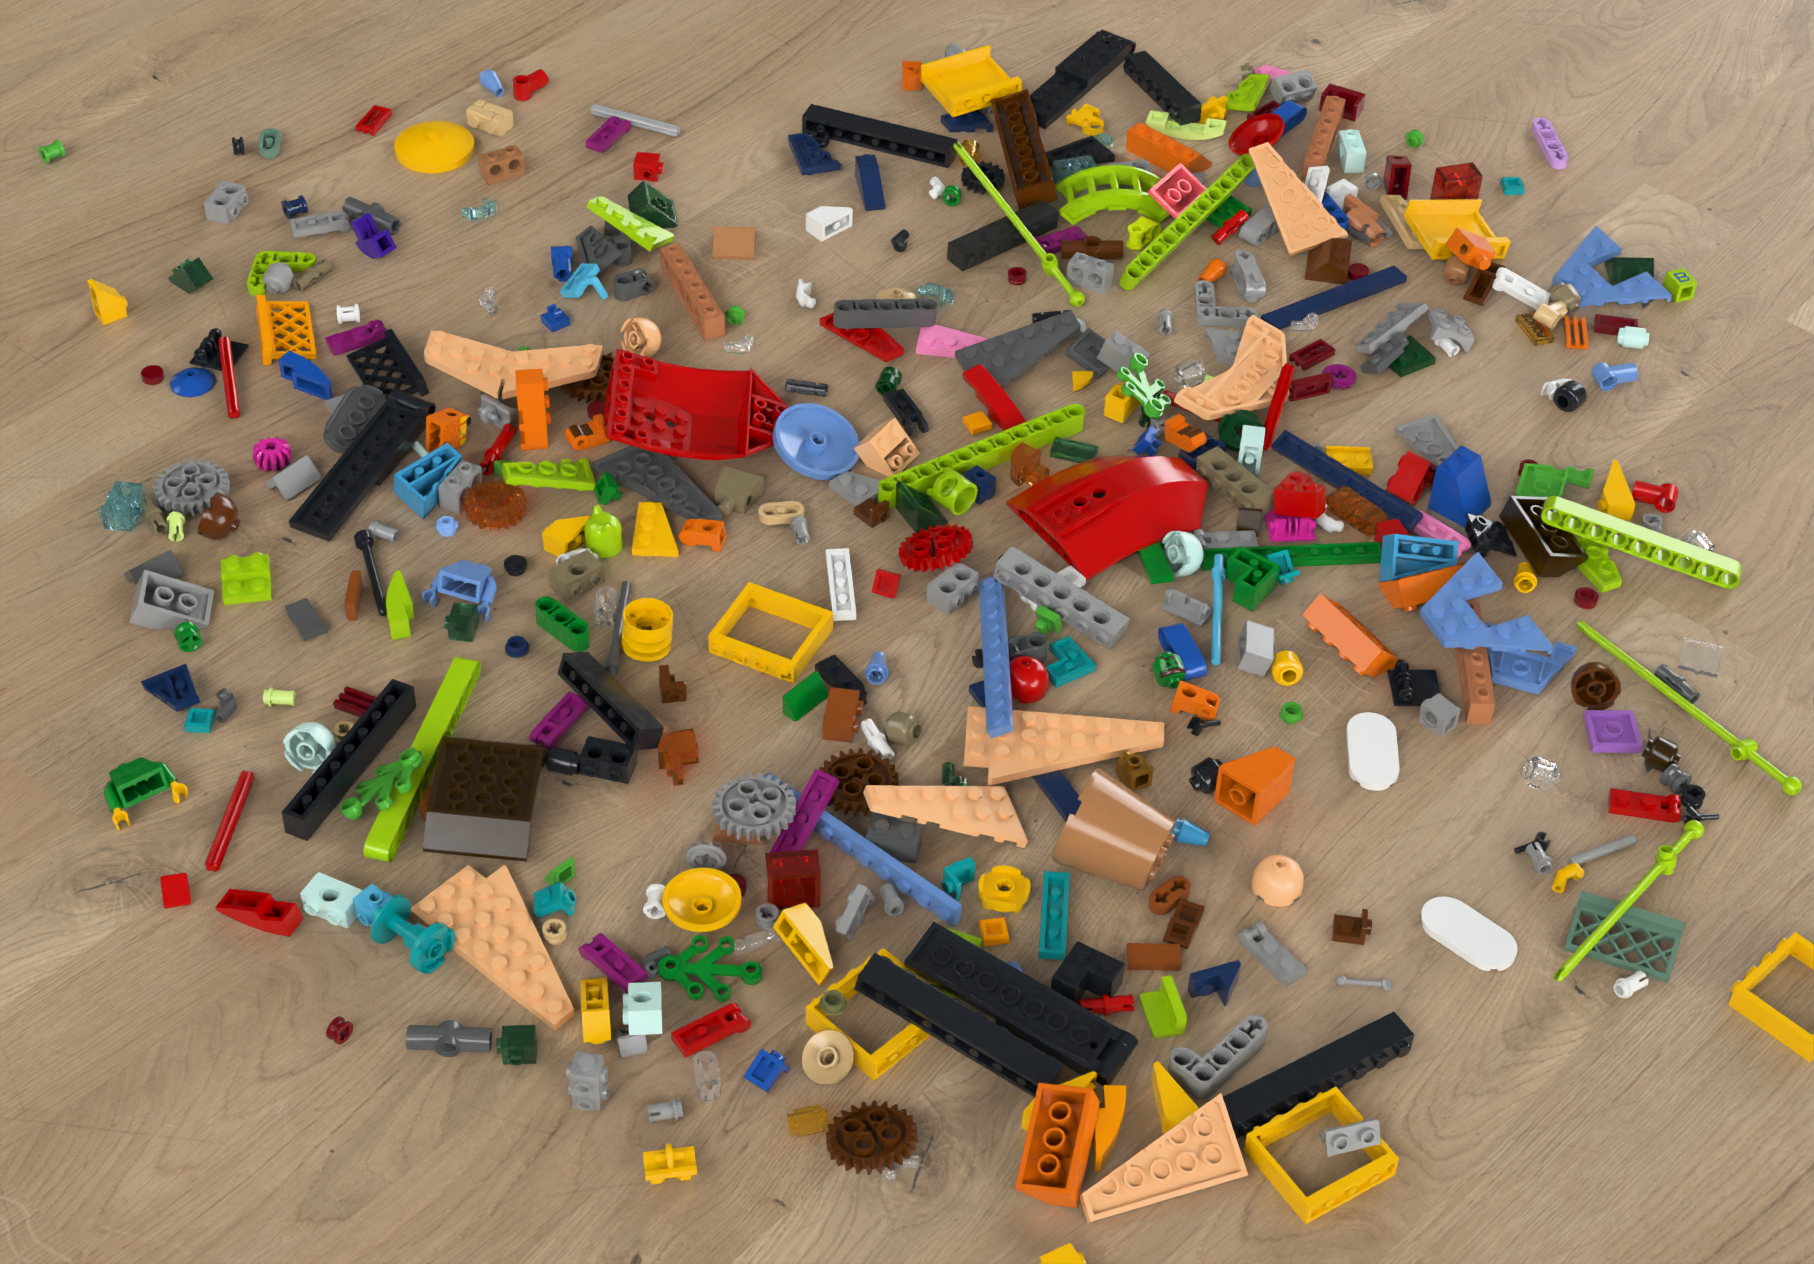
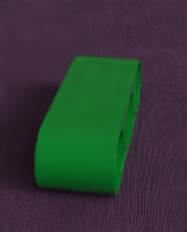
M544 596L536 600V621L542 629L573 651L582 652L589 648V625L586 621L552 597Z

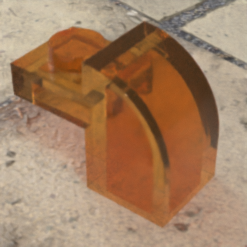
M1023 442L1013 450L1010 460V478L1013 483L1019 487L1024 482L1033 486L1049 477L1050 469L1040 465V450Z
M693 728L671 732L664 736L658 745L659 769H665L667 777L671 776L674 786L684 784L683 765L698 763V745Z

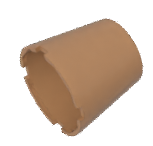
M1097 768L1078 797V800L1082 803L1076 815L1070 813L1064 825L1052 859L1058 864L1143 891L1149 880H1154L1159 867L1161 868L1166 859L1167 848H1170L1175 838L1173 830L1176 820L1105 771Z

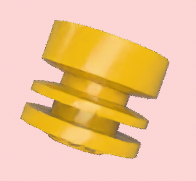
M641 598L633 600L626 605L623 610L622 649L626 655L641 662L661 660L668 655L672 645L673 611L670 606L654 598Z

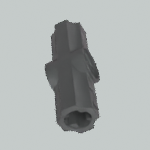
M348 197L342 206L343 211L355 218L365 213H370L377 228L381 230L387 229L393 235L399 231L401 226V219L386 213L378 203L368 205L355 198Z
M445 1020L439 1026L409 1025L407 1027V1050H434L443 1057H454L459 1052L489 1053L491 1051L492 1028L463 1027L459 1022L453 1020Z

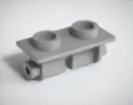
M1175 588L1167 589L1165 593L1167 599L1160 606V608L1200 627L1213 614L1207 603L1192 597L1187 600V595L1177 591Z
M1364 1118L1363 1121L1331 1129L1327 1127L1319 1133L1321 1142L1326 1144L1327 1157L1381 1144L1378 1118L1372 1120Z

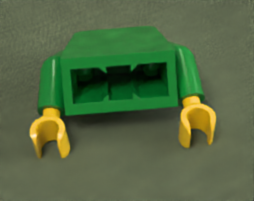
M143 757L120 764L116 769L109 772L111 780L107 782L103 792L110 812L114 813L112 819L117 830H120L118 823L122 820L127 821L129 827L131 825L128 814L122 811V808L126 809L169 789V787L172 788V800L175 803H180L178 794H183L186 799L188 798L187 786L177 783L178 779L164 762H154Z

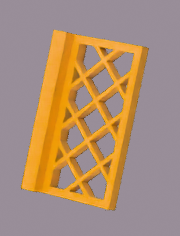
M256 295V318L262 365H271L272 359H280L288 351L299 354L306 359H316L308 301H266L265 295ZM271 309H280L281 311L276 313ZM294 309H304V311L298 313ZM286 314H289V315L292 316L293 318H291V319L289 320V319L285 318L284 316H285ZM278 320L283 324L278 326L274 322ZM301 321L305 324L300 326L296 322ZM288 327H290V328L294 329L295 331H293L292 333H290L289 331H287V330H285V329H287ZM280 333L285 337L283 339H279L278 337H276V335ZM303 334L306 336V338L301 339L298 337V335ZM290 340H292V341L296 342L297 344L294 345V346H292V345L288 344L287 342H289ZM280 347H283V348L286 349L287 351H276V350H277L278 348H280ZM304 347L310 351H301L299 349Z

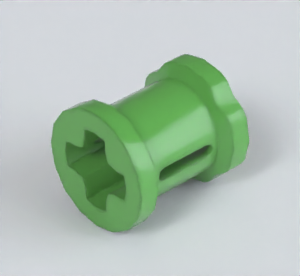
M58 139L48 146L38 147V152L44 163H49L51 159L58 156L64 157L66 155L65 149Z

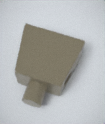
M724 466L714 491L715 505L722 512L723 516H728L731 511L745 514L764 495V477Z

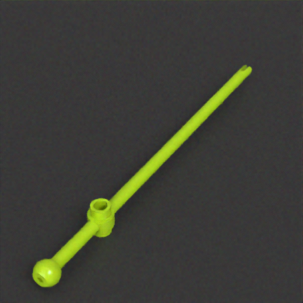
M957 142V145L954 143L953 147L1041 259L1044 273L1047 276L1055 277L1069 295L1070 305L1073 307L1082 306L1085 302L1084 294L1080 291H1075L1058 269L1056 256L1043 250L959 142Z
M1582 620L1577 622L1576 627L1732 746L1730 754L1734 760L1749 759L1782 785L1784 793L1789 796H1795L1801 791L1802 783L1798 778L1786 776L1756 753L1758 745L1754 739L1739 740Z
M1698 820L1688 821L1684 826L1683 835L1672 846L1662 845L1658 848L1655 865L1554 973L1553 979L1555 981L1562 982L1660 874L1670 875L1674 872V868L1677 865V855L1692 839L1696 840L1703 836L1704 826Z

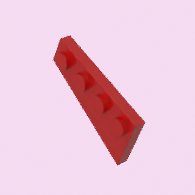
M834 313L820 318V325L884 362L903 355L904 348L882 328L842 329L834 326Z

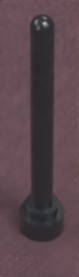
M360 530L354 535V542L356 547L363 553L378 613L381 616H386V602L371 550L374 539L370 531Z

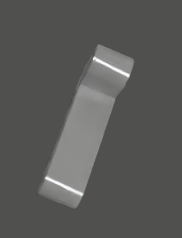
M1269 204L1242 226L1239 233L1240 239L1259 247L1279 231Z
M1249 1015L1203 1058L1187 1047H1176L1170 1053L1168 1073L1180 1087L1192 1096L1199 1099L1210 1097L1262 1049L1267 1033V1021L1259 1015Z

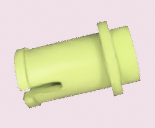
M171 512L166 518V523L169 525L168 536L171 541H174V534H176V542L184 538L183 525L185 517L180 512Z
M270 687L269 690H264L263 703L268 704L269 707H272V705H295V690H273V687Z

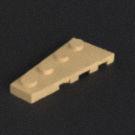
M1381 195L1379 202L1407 249H1425L1403 217L1408 203L1400 195Z

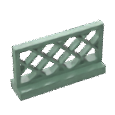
M1581 891L1564 950L1574 953L1579 946L1571 944L1572 939L1580 935L1587 939L1589 936L1588 932L1596 929L1620 902ZM1631 906L1615 923L1621 931L1613 935L1607 932L1604 935L1605 938L1600 939L1585 956L1634 973L1642 971L1647 977L1668 983L1685 922ZM1580 914L1592 917L1595 923L1584 927L1579 919ZM1635 931L1643 933L1647 939L1636 943L1630 933ZM1625 936L1631 946L1620 950L1614 940ZM1663 939L1672 942L1673 946L1671 949L1662 951L1656 942ZM1609 943L1615 953L1610 955L1603 954L1598 947ZM1651 944L1657 954L1646 958L1640 948ZM1635 951L1641 961L1637 963L1628 962L1624 955ZM1661 959L1666 967L1665 973L1654 970L1650 963Z

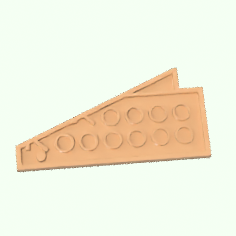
M467 865L411 907L410 916L426 928L437 922L444 923L455 932V943L452 950L552 1030L556 1031L575 1015L572 1003L505 865L487 878Z

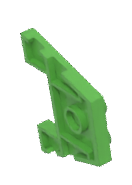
M1525 463L1514 496L1561 497L1566 482L1588 489L1594 469L1586 468L1585 471H1577L1575 467H1567L1566 470L1553 469V465Z

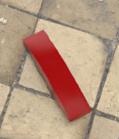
M981 363L962 373L964 381L975 391L976 398L988 409V416L1003 431L1026 422L1004 389Z

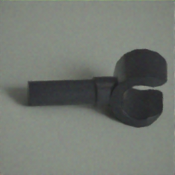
M976 649V656H972L973 665L976 668H983V650Z
M1194 716L1186 728L1193 729L1191 734L1198 736L1203 728L1220 726L1221 722L1220 720L1203 721L1199 717Z
M1692 806L1686 808L1687 815L1682 816L1686 823L1690 820H1698L1700 822L1719 819L1718 813H1698Z
M1538 832L1534 841L1529 844L1532 843L1536 850L1534 842H1539L1545 852L1551 840L1544 841L1547 835L1546 832ZM1529 844L1514 848V852L1516 854L1524 852Z

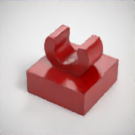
M880 568L877 569L871 592L894 599L897 595L901 575Z

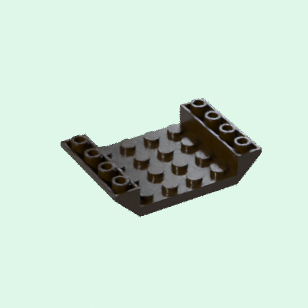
M444 736L426 813L423 852L527 862L530 846V828L541 767H544L547 746Z

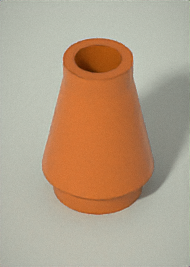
M1219 258L1210 260L1202 274L1198 277V281L1207 280L1212 283L1223 277L1227 270L1226 264Z

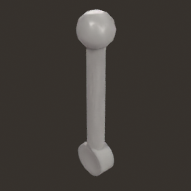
M1342 975L1336 978V982L1340 986L1345 984L1376 986L1386 991H1389L1392 987V982L1389 979H1384L1380 982L1347 979Z

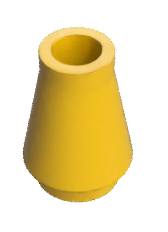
M1528 562L1518 564L1513 581L1515 588L1522 593L1531 592L1537 585V578L1531 568V564Z

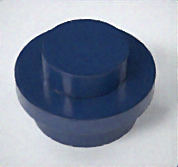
M513 636L508 639L505 645V652L510 657L520 658L529 652V644L524 637Z

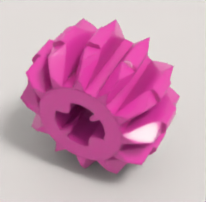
M268 436V439H260L259 443L254 444L252 456L258 469H265L267 473L270 470L276 472L277 469H285V465L290 464L292 452L286 439H279L278 436L275 438Z

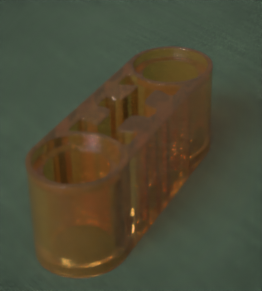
M1341 486L1325 497L1327 509L1367 537L1375 535L1377 523L1389 521L1388 515L1382 509L1347 486Z

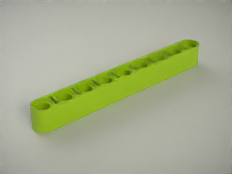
M1550 496L1544 501L1541 518L1548 525L1725 589H1734L1740 583L1742 567L1736 560L1558 496Z

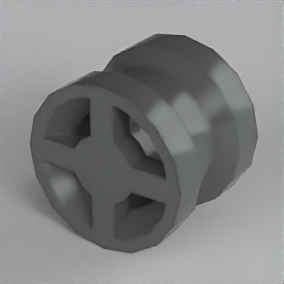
M1674 763L1662 773L1659 782L1663 786H1669L1672 793L1679 795L1683 792L1684 787L1690 784L1692 776L1687 772L1683 773L1680 770V766Z

